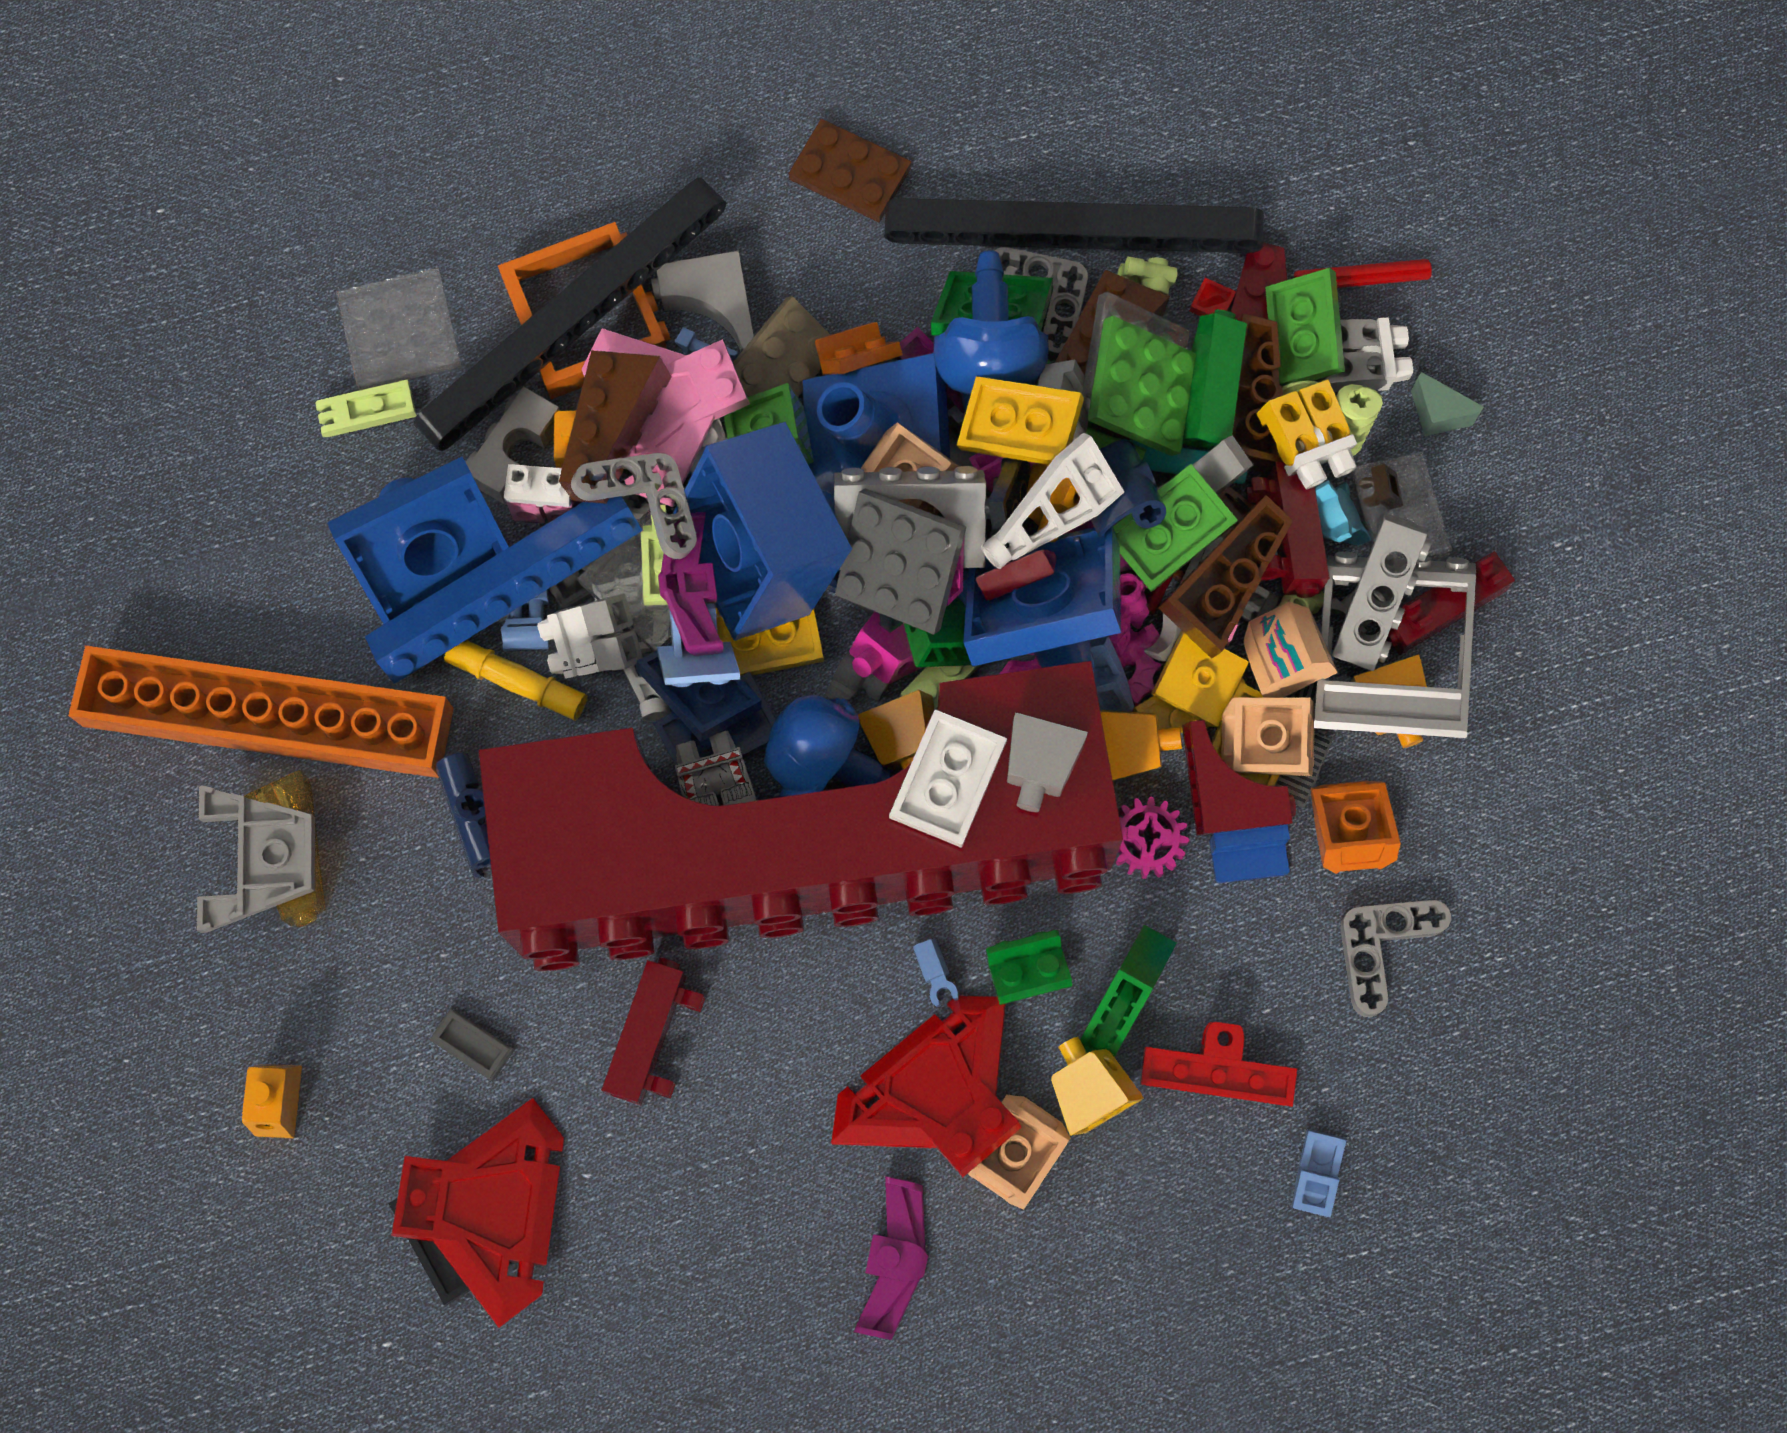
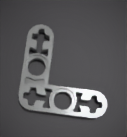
M1008 247L996 249L995 251L999 253L1001 263L1002 260L1009 261V266L1004 271L1005 275H1018L1019 265L1022 262L1024 265L1022 275L1020 276H1030L1028 273L1029 269L1032 266L1040 265L1047 270L1048 274L1046 277L1053 278L1052 297L1043 333L1048 335V358L1056 360L1080 317L1088 281L1086 268L1078 262ZM1070 274H1075L1077 276L1072 294L1066 293L1067 278H1069ZM1067 303L1074 308L1075 312L1071 317L1062 318L1056 314L1055 308L1059 304ZM1057 327L1064 328L1060 348L1053 347Z
M653 453L590 462L581 465L573 475L571 488L576 496L586 501L646 493L660 547L668 557L682 559L695 547L697 542L695 528L678 466L671 456L665 453ZM656 465H658L660 470H666L667 472L662 480L659 473L652 472ZM620 468L629 470L634 477V483L630 485L620 483L615 475L616 470ZM607 472L606 480L597 482L593 489L590 488L588 483H582L586 475L589 476L590 480L595 481L601 480ZM663 482L664 489L657 491ZM660 499H673L678 506V512L676 514L665 513L660 507ZM678 521H681V522L677 525V527L674 528V523H676V522H678ZM675 530L677 537L686 541L681 548L678 542H671V538L675 535Z
M1438 900L1363 906L1353 908L1343 916L1340 929L1350 998L1353 1009L1363 1017L1376 1016L1388 1004V992L1380 941L1439 935L1449 927L1451 922L1450 910L1444 903ZM1430 909H1433L1434 915H1441L1442 920L1436 923V927H1432L1431 921H1421L1416 924L1418 930H1413L1415 917L1427 915ZM1390 912L1402 914L1406 921L1404 930L1396 932L1389 929L1386 924L1387 914ZM1356 916H1359L1361 922H1367L1368 927L1362 931L1363 942L1371 940V945L1361 944L1354 948L1352 947L1351 942L1356 943L1359 940L1357 929L1350 928L1349 925L1355 920ZM1366 952L1373 957L1374 967L1372 971L1362 972L1355 967L1354 957L1357 953ZM1376 977L1377 982H1371L1369 986L1371 995L1378 996L1379 1001L1373 1005V1009H1369L1368 1003H1361L1360 997L1366 994V984L1364 982L1358 985L1357 979L1367 980Z

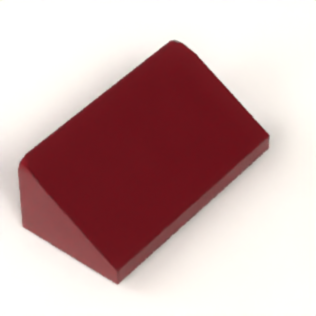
M1039 550L1010 562L1001 569L996 568L977 576L976 582L985 599L990 601L1015 589L1053 575L1057 556L1054 552Z

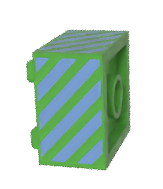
M789 383L747 397L750 405L724 416L727 439L786 422L807 464L814 462L804 407Z

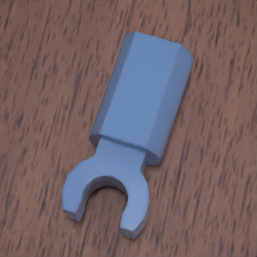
M929 939L913 946L925 982H931L932 985L930 989L931 1002L936 1008L941 1006L938 1000V993L942 989H948L953 999L958 1000L959 992L952 982L947 981L946 976L950 973L937 939Z

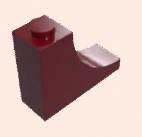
M1205 720L1191 721L1182 725L1196 836L1293 823L1292 816L1296 814V804L1294 796L1288 792V786L1277 787L1259 784L1242 777L1232 770L1214 749L1206 729Z

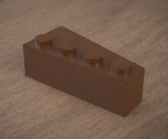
M1105 270L1055 363L1075 359L1087 379V384L1093 389L1104 319L1116 316L1148 332L1154 331L1161 325L1170 296Z
M1243 313L1238 320L1247 323L1232 435L1252 462L1253 466L1249 469L1270 473L1276 462L1283 461L1268 426H1262L1256 413L1269 400L1283 396L1282 386H1280L1279 368L1281 365L1277 321Z
M591 350L559 478V483L573 501L607 504L609 498L586 501L576 496L571 488L572 477L583 464L625 458L632 446L637 445L642 435L640 430L648 415L653 414L658 404L656 399L662 387L666 388L672 377L660 356ZM623 468L616 470L617 480H619L624 470ZM607 472L601 480L595 481L590 480L589 476L586 475L582 483H588L590 488L593 489L597 482L606 480Z
M1265 495L1158 607L1211 659L1224 650L1235 625L1238 624L1244 613L1243 610L1253 592L1257 589L1262 575L1268 564L1272 561L1293 520Z

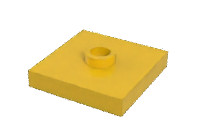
M1181 631L1151 694L1199 720H1205L1206 724L1214 728L1218 727L1222 720V714L1231 701L1249 661L1225 648L1220 654L1211 659Z

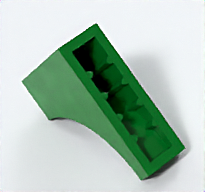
M1145 924L1143 925L1080 1039L1087 1053L1094 1050L1107 1049L1115 1057L1152 992L1177 942Z

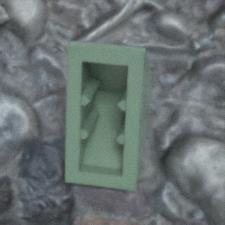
M1423 372L1420 373L1411 390L1424 436L1473 426L1484 406Z

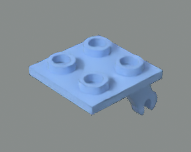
M710 603L706 606L717 630L716 608H714V603ZM670 611L672 646L657 647L665 685L672 684L676 687H687L697 682L725 684L730 680L740 679V671L731 642H723V653L693 656L686 651V648H682L681 636Z

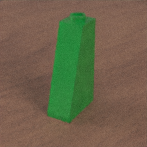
M1216 309L1212 314L1200 316L1191 350L1196 353L1183 445L1200 450L1213 449L1221 441L1232 436L1247 323L1235 320L1236 314Z

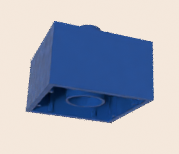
M786 422L706 445L684 492L690 513L706 512L699 564L713 563L717 593L715 605L733 640L736 641L810 615L852 550L835 517V500L830 493L822 491ZM676 506L673 514L678 512V506Z

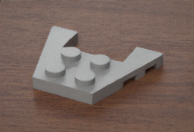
M199 786V820L202 822L238 820L237 894L197 897V931L200 933L210 932L315 891V817L312 814L267 802H259L234 793L229 794L207 786Z

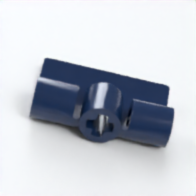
M1119 440L1099 449L1123 488L1124 493L1098 516L1091 519L1098 536L1101 537L1115 523L1130 513L1136 524L1142 528H1151L1160 524L1166 516V507L1158 493L1155 479L1147 461L1142 462L1134 445L1129 441Z
M456 753L439 760L436 763V772L472 875L481 878L484 877L482 868L491 865L487 824L482 825L486 817L484 796L482 791L476 789L479 783L468 753ZM464 806H468L470 810H463ZM477 810L476 815H472L471 811Z

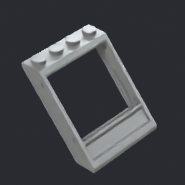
M1337 552L1335 556L1328 555L1327 559L1330 579L1326 583L1324 591L1321 635L1330 656L1333 639V627H1330L1333 585L1349 586V582L1359 583L1368 557H1357V554L1353 552ZM1390 554L1385 558L1388 565L1394 568L1402 567L1407 562L1406 559H1394V556ZM1426 556L1424 562L1417 560L1413 573L1418 575L1415 586L1451 588L1452 592H1466L1464 635L1460 636L1457 689L1329 681L1330 677L1322 678L1317 681L1314 728L1467 738L1476 563H1469L1467 559L1458 557L1448 558L1446 562L1431 561V558Z

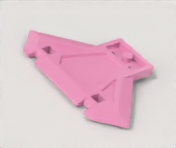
M602 328L591 349L594 351L661 357L672 377L667 387H662L656 399L658 404L653 414L648 415L640 430L642 435L637 445L632 446L627 457L665 453L675 460L682 484H684L713 421L750 405L723 339L691 354L684 355ZM591 351L581 369L584 377L586 374ZM658 465L652 470L653 473L660 474L661 480L667 473L666 470H660ZM633 475L624 480L626 485L634 483ZM663 482L657 491L664 489ZM646 493L636 494L647 498ZM670 498L660 499V503L671 507L675 503Z

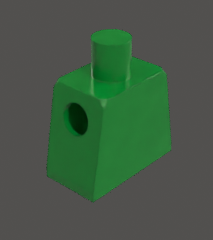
M955 598L946 606L941 629L934 635L904 623L916 668L972 665L963 643L966 606L961 599Z

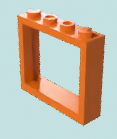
M616 222L498 265L520 324H524L533 315L519 281L614 247L628 235L627 232L620 234ZM640 285L632 293L650 336L640 339V341L667 349L665 341L670 340V335L664 321L657 322L653 312L658 311L654 296L651 291L645 293L642 285ZM585 361L556 372L552 362H549L540 370L550 399L582 388L585 377L581 369Z

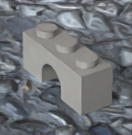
M524 386L518 395H513L508 400L504 410L505 413L498 424L493 423L489 427L485 435L484 444L478 452L474 451L466 461L480 491L504 505L507 504L504 500L508 464L520 465L508 457L510 450L514 445L522 441H531L545 448L554 435V413L560 411L558 406Z

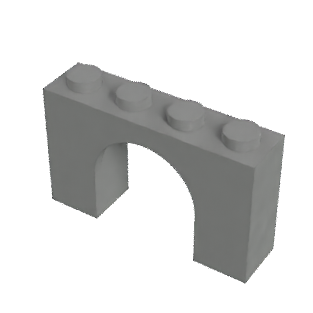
M960 466L955 468V471H940L936 467H921L917 471L902 472L899 468L887 467L880 469L879 472H864L860 468H847L842 470V473H834L835 517L847 540L858 493L866 488L897 501L903 499L926 501L936 507L944 519L965 526L964 568H985V555L981 550V545L985 543L986 525L984 510L986 481L984 470H977V468L972 466Z

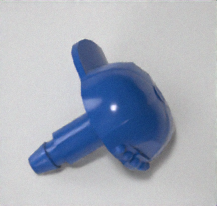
M992 250L983 251L979 254L975 272L977 282L972 285V319L954 318L944 333L934 337L933 356L942 380L951 389L971 395L976 376L1034 385L1039 380L1049 356L1048 335L1039 330L1038 324L1033 317L1026 316L1009 320L1008 285L1003 282L1004 271L999 253Z
M818 695L798 697L790 702L776 718L770 730L764 764L770 775L783 787L778 798L823 791L830 779L847 787L878 783L894 776L890 770L882 769V765L878 760L853 748L859 731L860 719L858 714L855 713L854 707H852L847 699L836 698L827 700Z

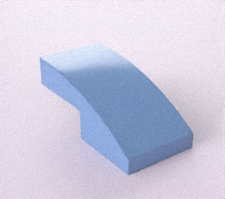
M1109 636L1091 640L1090 650L1095 662L1093 673L1100 710L1132 711L1134 704L1128 681Z
M1307 1129L1296 1178L1292 1208L1331 1218L1339 1184L1338 1173L1346 1144L1345 1138Z

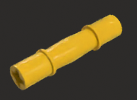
M468 640L463 641L445 653L444 661L475 675L479 680L485 678L510 692L536 701L537 706L548 708L574 721L580 717L586 705L587 694L556 681V678L552 676L546 678L521 664L497 656L494 650L483 648Z

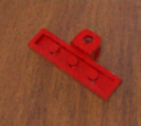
M1209 1022L1202 1034L1200 1054L1144 1047L1140 1085L1293 1107L1297 1069L1241 1061L1244 1047L1242 1027L1229 1023ZM1222 1031L1228 1035V1042L1224 1046L1220 1045L1217 1039Z

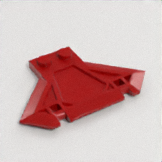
M959 996L958 1000L952 999L949 1001L947 1006L952 1010V1013L941 1021L935 1014L860 1075L866 1083L864 1087L854 1094L847 1086L838 1094L831 1140L832 1145L937 1148L962 1178L1022 1128L1019 1121L996 1097L1006 1003L1000 1005L998 998L993 996ZM964 1024L966 1027L955 1036L952 1032ZM877 1096L879 1100L870 1108H867L865 1105Z
M534 1098L527 1101L447 1161L404 1156L391 1236L433 1241L498 1328L542 1296L544 1281L532 1278L534 1265L546 1266L560 1171V1166L549 1164L550 1151L562 1152L564 1137ZM526 1148L535 1149L534 1161L524 1160ZM509 1262L519 1263L517 1277L507 1276Z

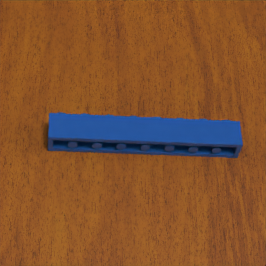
M622 496L609 498L607 504L582 502L366 635L365 638L375 661L393 684L643 530Z

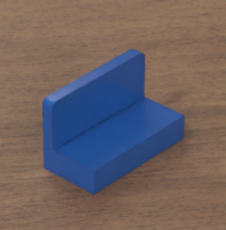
M1288 824L1213 833L1209 843L1215 881L1220 884L1288 875L1290 872L1286 851V843L1290 839Z

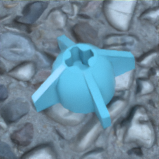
M1328 480L1316 486L1315 493L1323 539L1339 543L1346 542L1357 546L1370 541L1371 535L1362 525L1358 511L1350 498L1349 485L1344 483L1334 488Z

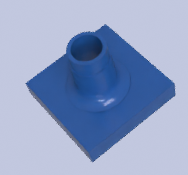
M933 353L864 367L845 374H830L803 380L804 411L814 460L808 466L819 487L822 490L831 492L833 499L834 473H842V470L847 468L861 469L884 433L897 422L950 459L946 383L942 380L937 370Z
M463 457L455 459L417 479L399 478L393 480L382 489L378 498L327 522L335 542L383 624H386L509 548Z
M1113 526L1101 537L1098 536L1094 527L1063 534L1058 537L1056 542H1048L1019 557L1018 559L1039 550L1054 552L1057 556L1054 574L990 601L985 599L976 582V577L996 569V567L985 556V568H969L963 643L972 667L1034 653L1038 664L1042 668L1091 661L1094 670L1095 662L1090 650L1091 644L1089 640L1121 633L1120 546Z

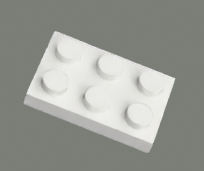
M935 709L891 809L889 818L962 848L1004 750L1007 738Z

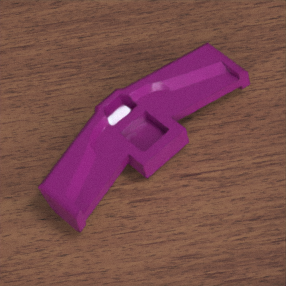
M706 512L690 513L697 537L696 545L682 559H673L665 553L663 554L662 568L658 574L660 596L669 606L686 651L693 656L723 653V642L719 638L705 604L715 603L717 599L713 563L699 564ZM681 521L674 523V528H676ZM675 530V535L671 538V542H678L681 548L686 541L685 539H679Z
M885 1177L887 1237L873 1234L865 1274L879 1276L853 1332L892 1340L920 1279L924 1277L928 1255L925 1250L923 1185Z

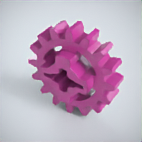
M1149 797L1146 805H1142L1141 801L1136 798L1133 801L1132 810L1126 805L1121 806L1120 813L1123 818L1119 817L1123 841L1118 851L1120 855L1116 864L1119 866L1125 862L1128 863L1127 874L1131 875L1136 869H1140L1142 879H1146L1149 871L1154 870L1155 875L1159 878L1163 875V866H1166L1171 871L1175 869L1177 865L1173 857L1183 859L1185 852L1179 846H1186L1189 838L1181 836L1180 833L1186 830L1187 823L1177 824L1176 819L1180 811L1167 812V801H1164L1158 807L1155 806L1154 797ZM1142 816V820L1138 825L1125 827L1135 817ZM1157 818L1164 821L1169 829H1164L1157 821ZM1149 824L1150 836L1154 840L1147 852V844H1145V838L1142 835ZM1126 846H1131L1139 855L1138 858L1132 855ZM1171 848L1164 857L1154 860L1157 851Z

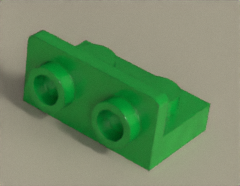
M1058 930L1041 931L1030 937L1014 941H1001L994 946L986 948L988 969L1000 1005L1072 987V977L1061 947V937Z

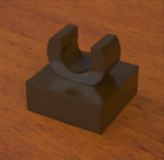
M1386 464L1372 467V477H1365L1359 481V486L1363 489L1370 487L1375 489L1372 496L1362 499L1363 503L1368 507L1382 504L1391 510L1403 506L1397 472Z

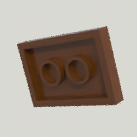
M820 119L789 172V180L880 223L885 215L886 203L896 196L912 168V161L826 120Z

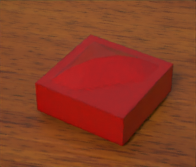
M1204 278L1190 306L1189 312L1202 316L1212 314L1216 309L1228 311L1237 291Z

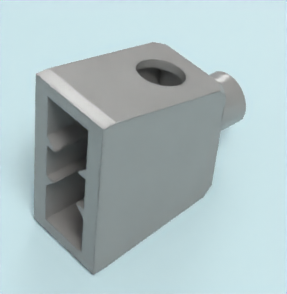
M1015 712L1007 782L1021 787L1017 802L1019 808L1031 812H1039L1044 793L1056 797L1061 796L1082 752L1088 732Z

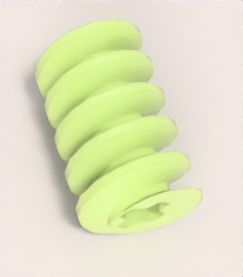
M1351 384L1341 388L1336 398L1349 426L1350 435L1353 434L1357 445L1351 449L1354 456L1361 450L1381 410L1383 402L1382 396L1376 390Z

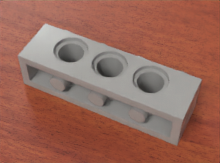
M1385 513L1333 647L1332 657L1374 671L1377 661L1385 662L1392 644L1386 641L1390 628L1398 629L1405 609L1399 607L1404 594L1411 596L1418 579V575L1413 573L1417 560L1425 561L1432 543L1431 540L1426 539L1428 528ZM1398 551L1406 556L1407 562L1402 567L1394 568L1388 565L1385 559L1386 556L1391 552ZM1378 586H1387L1393 591L1394 595L1390 600L1382 602L1375 599L1372 592ZM1365 620H1373L1379 624L1380 630L1374 635H1366L1360 630L1359 625Z

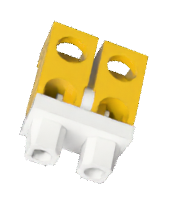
M1328 379L1302 388L1298 392L1294 391L1269 400L1256 413L1262 426H1268L1277 444L1278 453L1286 464L1284 468L1288 476L1297 474L1305 489L1317 486L1327 479L1321 464L1328 462L1335 478L1349 474L1356 468L1351 449L1357 445L1354 435H1350L1349 426Z

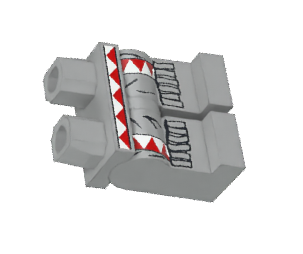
M728 731L717 733L709 738L714 754L703 758L699 757L695 741L676 745L678 765H675L683 797L712 806H719L716 797L718 795H721L723 805L757 801L740 747L735 748V744Z

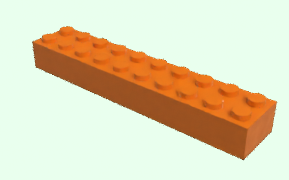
M85 645L68 716L82 727L439 778L436 772V763L444 758L454 708L444 696Z

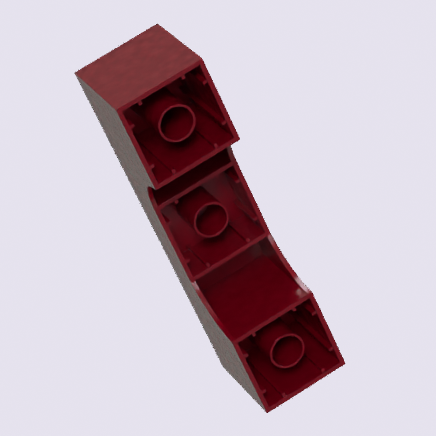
M1086 661L939 683L938 711L1007 738L1004 750L962 848L889 818L911 763L896 775L874 784L724 806H712L682 797L660 782L650 771L649 763L633 728L479 750L498 933L522 958L533 959L534 970L556 971L578 966L580 964L578 949L601 946L608 948L609 959L630 960L654 954L653 938L672 935L683 936L684 947L687 949H704L728 943L730 941L728 927L746 924H757L759 936L762 938H778L803 932V916L832 912L834 926L851 927L877 921L879 919L877 906L881 904L907 901L909 915L925 916L953 909L952 896L955 893L981 890L983 904L999 905L1027 898L1026 885L1036 881L1055 879L1059 894L1081 893L1097 889L1102 886L1100 875L1110 871L1122 844L1123 836L1092 662ZM1015 712L1088 732L1082 752L1061 796L1056 797L1044 793L1039 812H1031L1019 808L1017 802L1021 787L1007 782Z

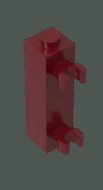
M1276 462L1267 478H1251V487H1246L1245 489L1247 502L1257 503L1267 495L1293 520L1277 550L1278 555H1274L1261 580H1272L1281 577L1284 595L1310 598L1320 594L1330 579L1315 486L1305 489L1297 474L1288 476L1284 468L1286 464L1284 462Z
M1495 551L1475 562L1474 611L1507 592L1515 581ZM1433 587L1401 606L1405 611L1397 630L1390 628L1386 641L1392 643L1390 648H1395L1398 654L1402 655L1465 617L1466 592H1452L1451 588Z
M659 958L657 963L647 960L601 1089L605 1094L642 1106L647 1091L671 1099L676 1084L673 1081L653 1076V1072L676 1006L680 1005L701 1013L706 999L703 994L683 989L686 976L683 971L679 970L680 964L665 958Z

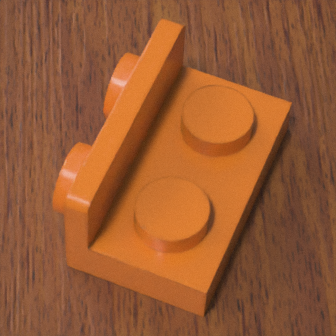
M871 322L815 340L823 374H845L903 355L899 341L886 342L885 337H881L877 322Z

